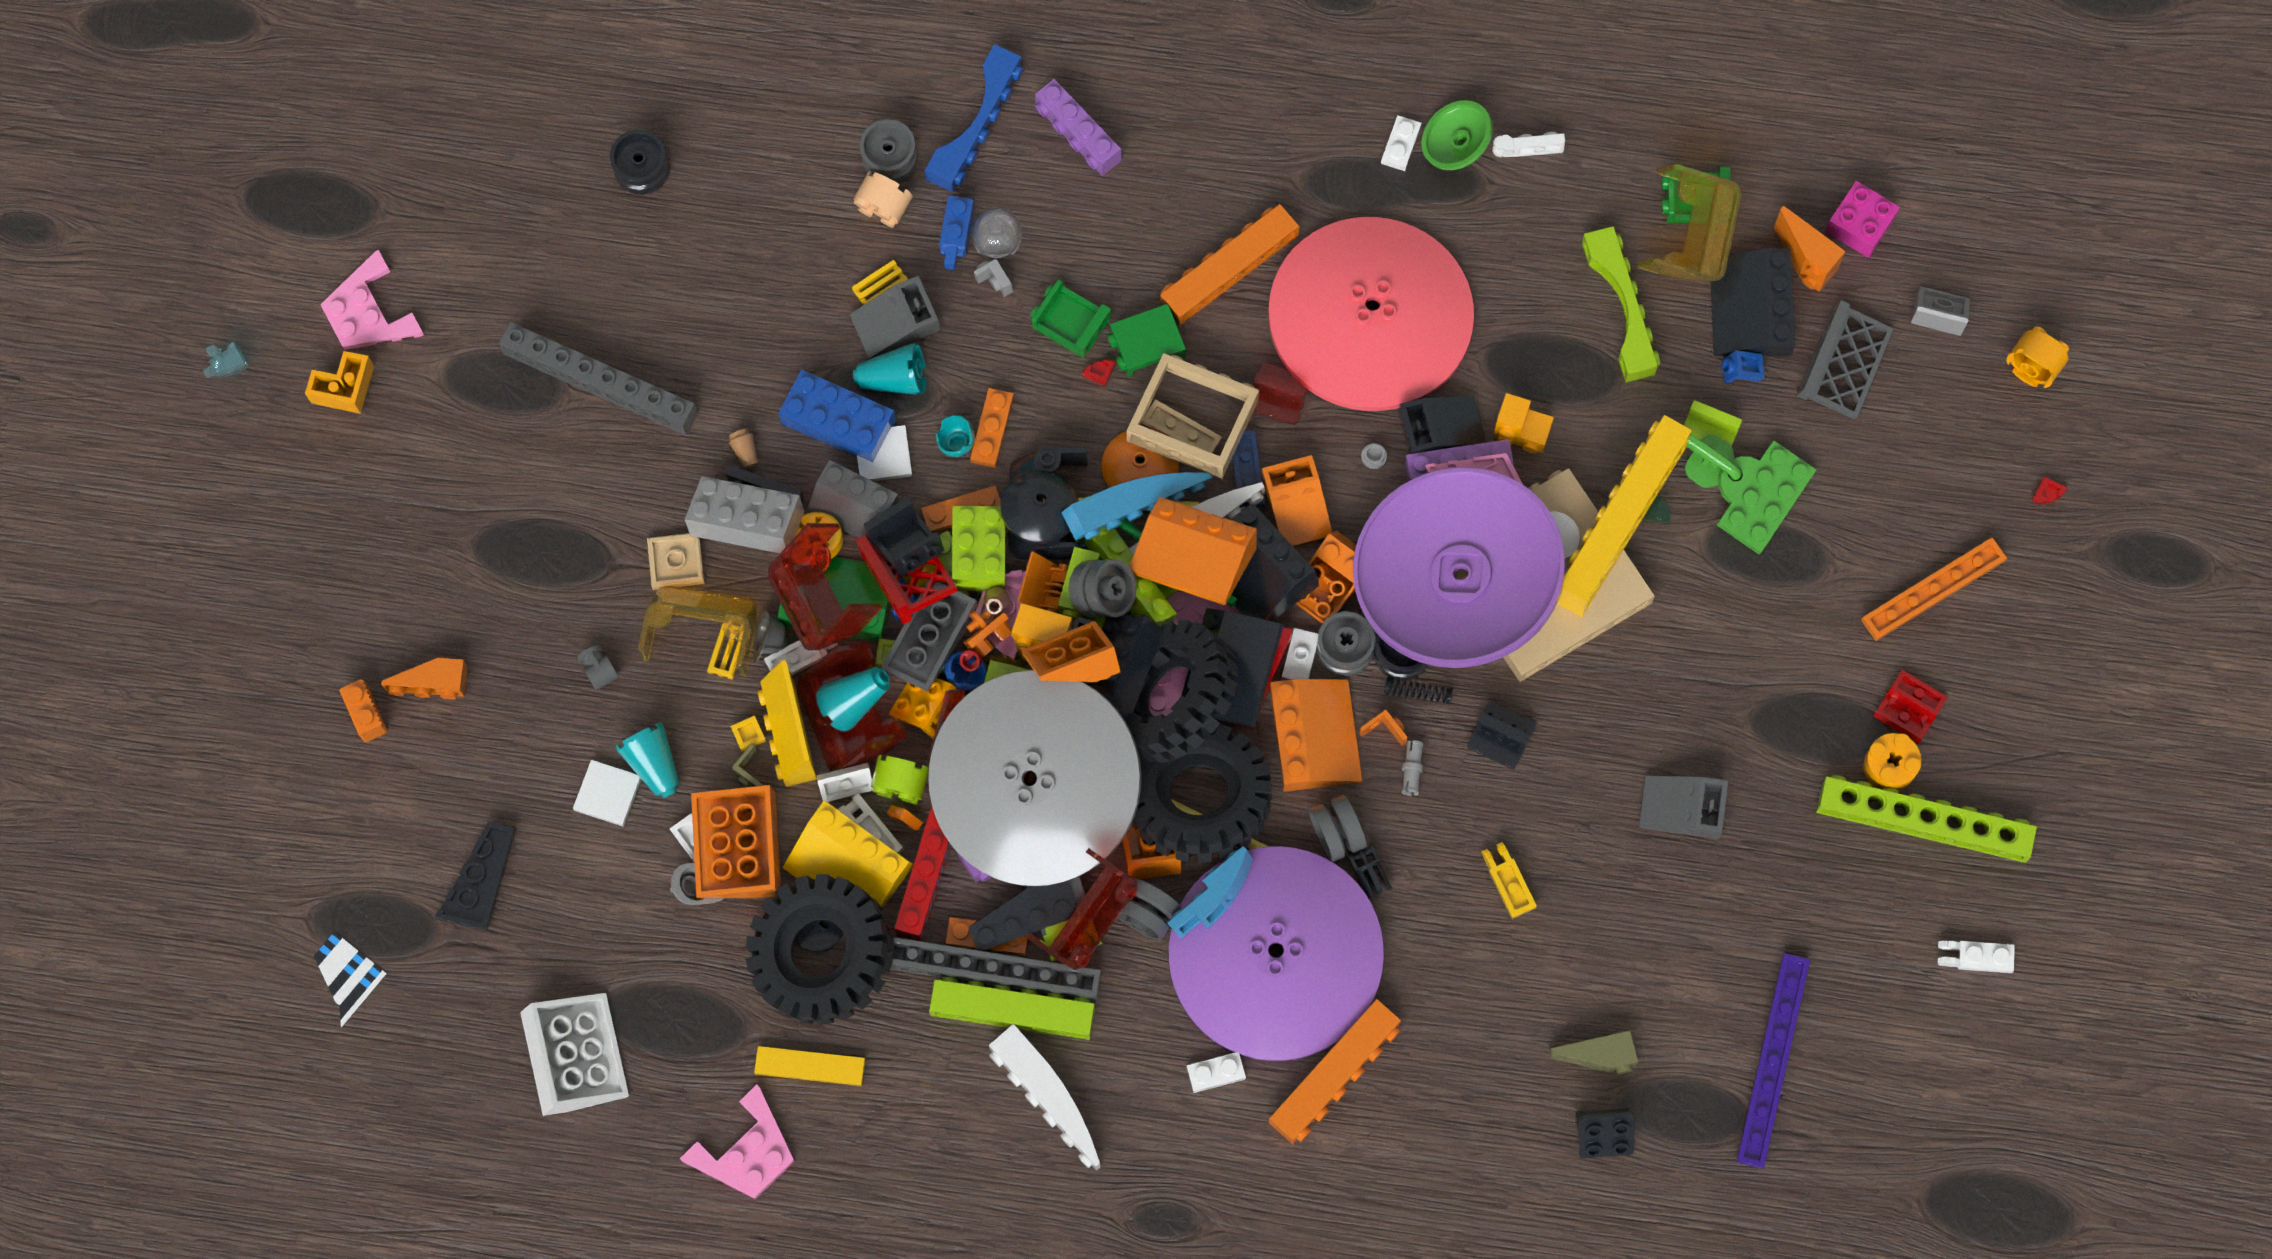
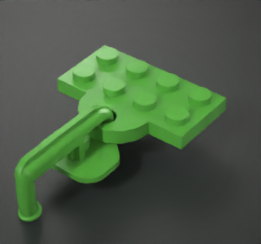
M1691 434L1687 444V448L1693 451L1685 464L1687 477L1703 488L1719 486L1722 497L1730 504L1716 525L1757 554H1760L1816 469L1774 440L1760 460L1748 456L1735 458L1733 448L1715 435H1708L1700 440Z

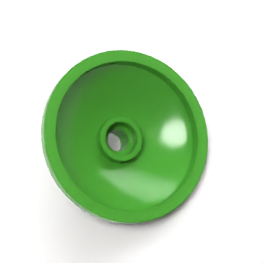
M1469 100L1456 101L1441 108L1429 120L1422 135V151L1426 159L1433 166L1442 170H1457L1473 163L1486 150L1492 137L1493 124L1489 113L1479 103Z

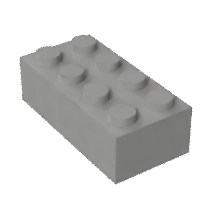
M701 476L686 514L685 522L690 536L788 555L802 520L804 509L800 496L796 494Z

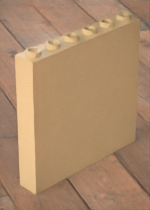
M1568 468L1563 472L1557 470L1547 478L1548 481L1541 485L1535 483L1528 489L1544 503L1550 512L1564 513L1574 520L1580 534L1577 549L1581 551L1582 539L1590 527L1593 528L1599 512ZM1623 550L1582 618L1557 604L1541 630L1518 650L1503 658L1518 681L1521 682L1652 604L1655 596ZM1568 559V560L1565 561V571H1566V572H1568V571H1567V568H1568V566H1569V564H1570V563H1569V560H1570V559ZM1463 569L1456 571L1454 574V578L1457 580H1463L1468 576V572Z

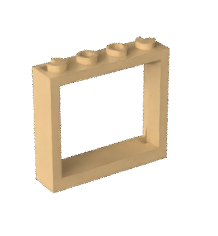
M1163 353L1129 424L1127 442L1222 479L1258 403L1259 390L1249 383L1234 381L1226 374H1216L1208 371L1206 367L1200 364L1193 365L1185 362L1179 356H1170ZM1166 371L1245 401L1220 456L1141 426L1142 420Z

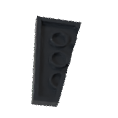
M488 822L473 848L468 862L461 869L456 883L449 890L443 906L437 911L434 917L436 920L488 931L516 832L514 827Z
M1067 881L1052 885L1029 886L968 927L977 951H984L1078 917L1079 915Z

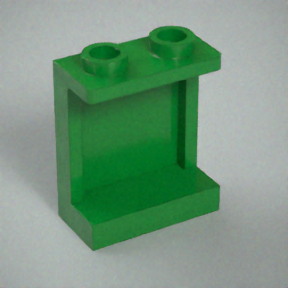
M1668 167L1667 174L1662 175V190H1666V198L1662 199V214H1666V223L1728 224L1731 216L1730 167H1720L1718 173L1674 172V167Z
M1058 279L1055 285L1051 284L1047 288L1043 303L1041 305L1037 304L1030 315L1032 318V328L1080 357L1085 358L1112 318L1111 309L1104 304L1100 307L1096 306L1066 288L1063 281Z
M1168 304L1110 324V333L1107 334L1111 348L1117 349L1119 356L1116 357L1119 369L1120 371L1125 370L1127 377L1133 376V371L1160 362L1163 353L1170 356L1176 355L1182 359L1186 358V348Z

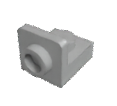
M996 259L991 262L985 261L981 263L977 270L974 271L978 284L989 278L996 292L1000 290L1004 297L1013 292L1012 283Z

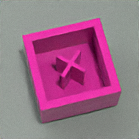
M1856 181L1830 219L1825 232L1869 258L1895 220L1900 207Z

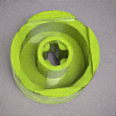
M879 755L871 787L878 796L892 799L894 794L898 795V798L902 799L903 802L917 805L918 800H922L929 768L922 765V768L915 767V762L887 756L885 759L882 755Z

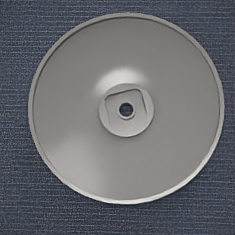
M1035 671L1006 674L992 679L970 692L956 705L941 726L932 749L929 764L931 803L937 822L950 844L967 862L981 872L998 880L1026 886L1052 885L1081 876L1103 862L1116 849L1128 832L1135 817L1141 792V765L1138 749L1133 735L1119 711L1107 698L1088 684L1071 681H1041ZM1029 770L1037 775V781L1033 786H1028L1024 782V774Z

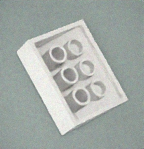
M606 993L531 1003L520 1012L543 1116L570 1112L629 1096Z

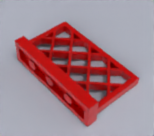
M864 535L856 539L863 560L903 625L912 621L911 614L958 591L938 557L930 559L917 567L916 571L904 575L913 577L910 585L900 584L901 577L891 566H888L889 563ZM925 564L936 566L933 574L922 572ZM919 578L930 580L927 588L916 586ZM936 581L945 582L948 585L941 590L933 589ZM912 593L924 594L921 600L911 604L910 597Z

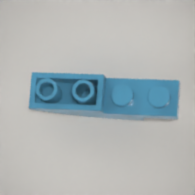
M1244 846L1239 850L1231 852L1227 860L1219 867L1211 869L1207 873L1206 878L1202 880L1208 889L1205 892L1198 893L1193 898L1192 903L1186 908L1178 910L1172 916L1168 924L1180 939L1200 922L1209 929L1237 897L1244 885L1253 858Z

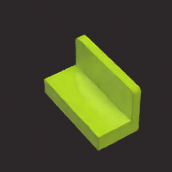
M1694 400L1684 426L1691 429V434L1700 440L1705 436L1715 435L1732 446L1742 419Z

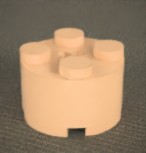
M868 171L854 197V204L859 207L858 210L864 215L872 217L875 214L881 217L880 221L883 224L894 228L895 224H898L913 195L907 189H905L904 193L901 192L898 188L900 184L876 172L872 175L871 171Z

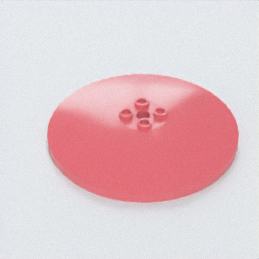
M1358 217L1326 225L1311 233L1292 249L1278 269L1273 281L1269 299L1268 320L1273 344L1280 359L1293 377L1306 389L1338 406L1363 411H1384L1397 409L1401 403L1423 399L1431 395L1450 379L1462 362L1470 343L1474 323V305L1472 293L1463 270L1450 252L1436 239L1404 222L1380 217ZM1370 300H1374L1379 303L1380 308L1372 311L1365 304Z

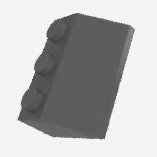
M829 460L817 480L807 513H827L838 521L843 532L857 539L865 535L868 539L864 523L900 501L897 493Z

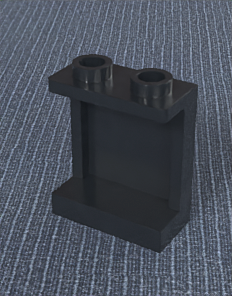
M908 497L864 523L869 541L900 577L914 571L917 567L945 551L940 535L937 532L933 533L921 520Z

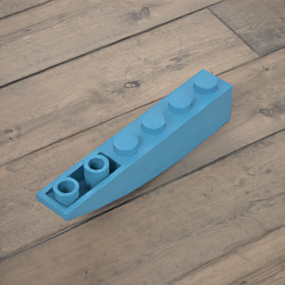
M1184 472L1135 479L1115 485L1073 503L1062 512V515L1075 540L1083 537L1089 540L1099 535V530L1105 527L1110 531L1122 524L1121 520L1128 518L1130 522L1141 517L1144 510L1149 509L1151 512L1159 497L1176 502L1185 497L1184 493L1191 491L1192 494L1201 491L1206 487L1204 483L1211 479L1212 476L1210 473Z

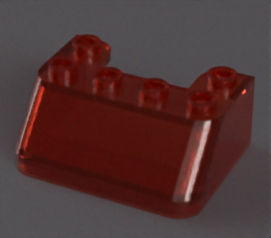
M869 643L834 648L798 680L797 687L800 698L826 764L831 771L860 765L877 758L879 755L883 756L907 738L904 728L898 719L889 718L882 723L875 705L855 727L848 731H840L831 726L830 723L833 721L828 715L824 717L820 712L816 698L817 691L821 689L820 686L875 666V655Z

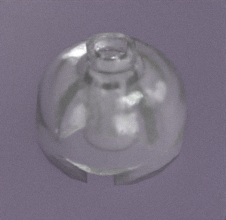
M999 207L989 208L981 212L973 222L971 232L973 245L979 254L987 259L1008 258L1020 247L1022 241L1021 225L1014 213Z

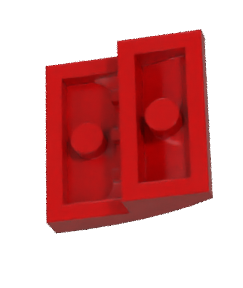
M1902 670L1873 717L1897 732L1906 734L1912 741L1919 744L1948 697Z

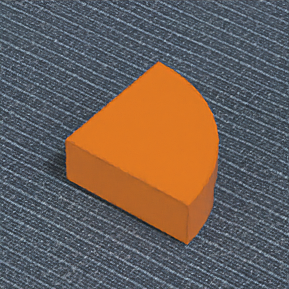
M891 805L887 811L888 816L896 821L898 819L903 821L913 830H919L923 824L922 821L904 808Z

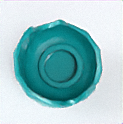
M951 415L941 421V429L936 433L939 449L945 455L951 457H961L969 452L975 442L974 429L970 422L959 415Z

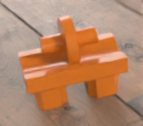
M987 610L981 615L972 611L969 615L973 621L966 627L970 632L977 627L980 629L963 643L967 648H973L978 651L982 657L986 656L994 649L986 638L990 633L993 632L1001 642L1012 634V630L1006 622L1009 618L1003 612L996 615L988 623H985L991 617Z

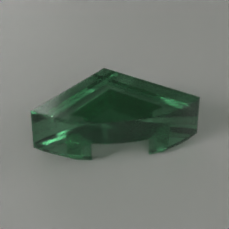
M1657 495L1645 514L1644 519L1669 525V507Z

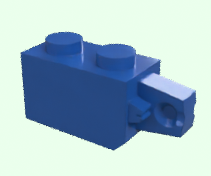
M948 195L940 237V253L945 255V269L955 270L957 258L967 255L975 213L973 199Z

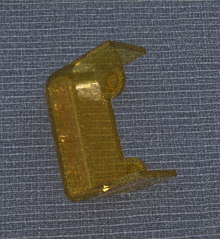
M1679 164L1659 168L1657 174L1679 180L1678 197L1683 203L1693 206L1683 254L1672 252L1665 255L1663 260L1655 258L1638 262L1637 268L1670 278L1705 282L1720 280L1726 271L1742 192L1739 185L1733 181Z
M663 586L656 592L646 610L638 651L643 661L649 662L655 628L666 627L671 622L673 615L724 622L723 630L725 635L731 640L741 641L736 666L740 676L746 677L759 614L757 605L752 599Z

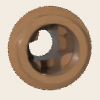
M748 428L730 434L729 444L741 464H743L744 469L759 464L753 433H750Z
M992 587L985 593L984 603L988 612L998 614L1009 606L1010 596L1005 589ZM993 601L997 602L999 605H994Z

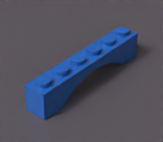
M995 44L993 45L983 63L985 94L980 111L971 126L960 137L936 149L925 169L927 181L951 192H954L957 185H962L966 177L965 170L969 164L972 165L976 160L978 146L980 143L984 144L988 138L990 124L992 122L995 123L999 118L1001 104L1003 101L1007 102L1011 96L1013 82L1015 80L1018 81L1022 76L1024 67H1022L1021 56Z

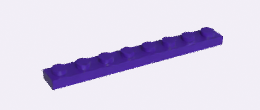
M1785 953L1782 955L1736 1163L1763 1169L1765 1166L1810 964L1809 959Z

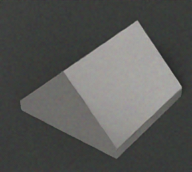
M1920 286L1911 324L1961 336L1969 319L1970 298Z

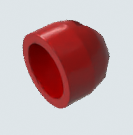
M974 649L967 650L960 656V665L966 671H974L982 664L981 654ZM975 655L977 659L969 665L967 661Z

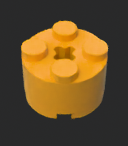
M2036 326L2022 335L2006 360L2008 365L2011 362L2014 367L2012 372L2020 380L2034 387H2037L2038 384L2045 385L2043 388H2048L2068 362L2067 352L2069 347L2064 342L2057 341L2048 335L2043 328Z
M1891 733L1883 735L1873 742L1865 755L1863 763L1864 775L1875 788L1883 790V788L1887 787L1901 791L1908 787L1921 768V754L1916 744L1906 734ZM1890 759L1892 762L1895 761L1897 765L1894 766L1893 763L1888 764L1887 761Z

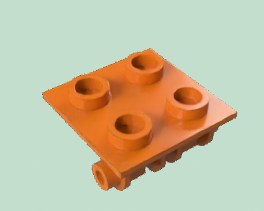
M1031 552L1018 602L1057 613L1061 592L1058 590L1063 589L1062 584L1065 582L1069 566L1065 564H1059L1058 566L1037 553Z

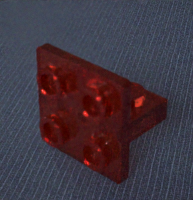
M1263 363L1260 373L1257 372L1254 379V387L1259 390L1258 403L1254 412L1296 425L1308 389L1297 381L1289 370Z

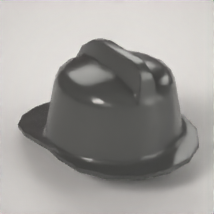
M764 611L759 617L754 633L755 652L753 663L755 664L758 662L761 654H775L787 646L784 623L770 617L768 611Z

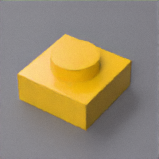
M755 716L730 726L742 752L751 743L757 746L766 742Z

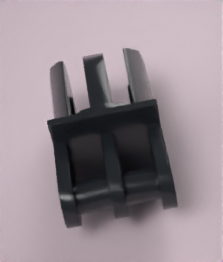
M1372 844L1368 845L1369 848L1363 851L1361 849L1354 855H1347L1355 876L1358 877L1368 899L1373 898V893L1364 876L1365 874L1377 895L1383 893L1381 884L1374 871L1375 869L1387 891L1392 889L1380 863L1381 859L1378 857ZM1372 855L1374 861L1368 863L1366 858ZM1362 860L1364 866L1358 868L1356 862Z

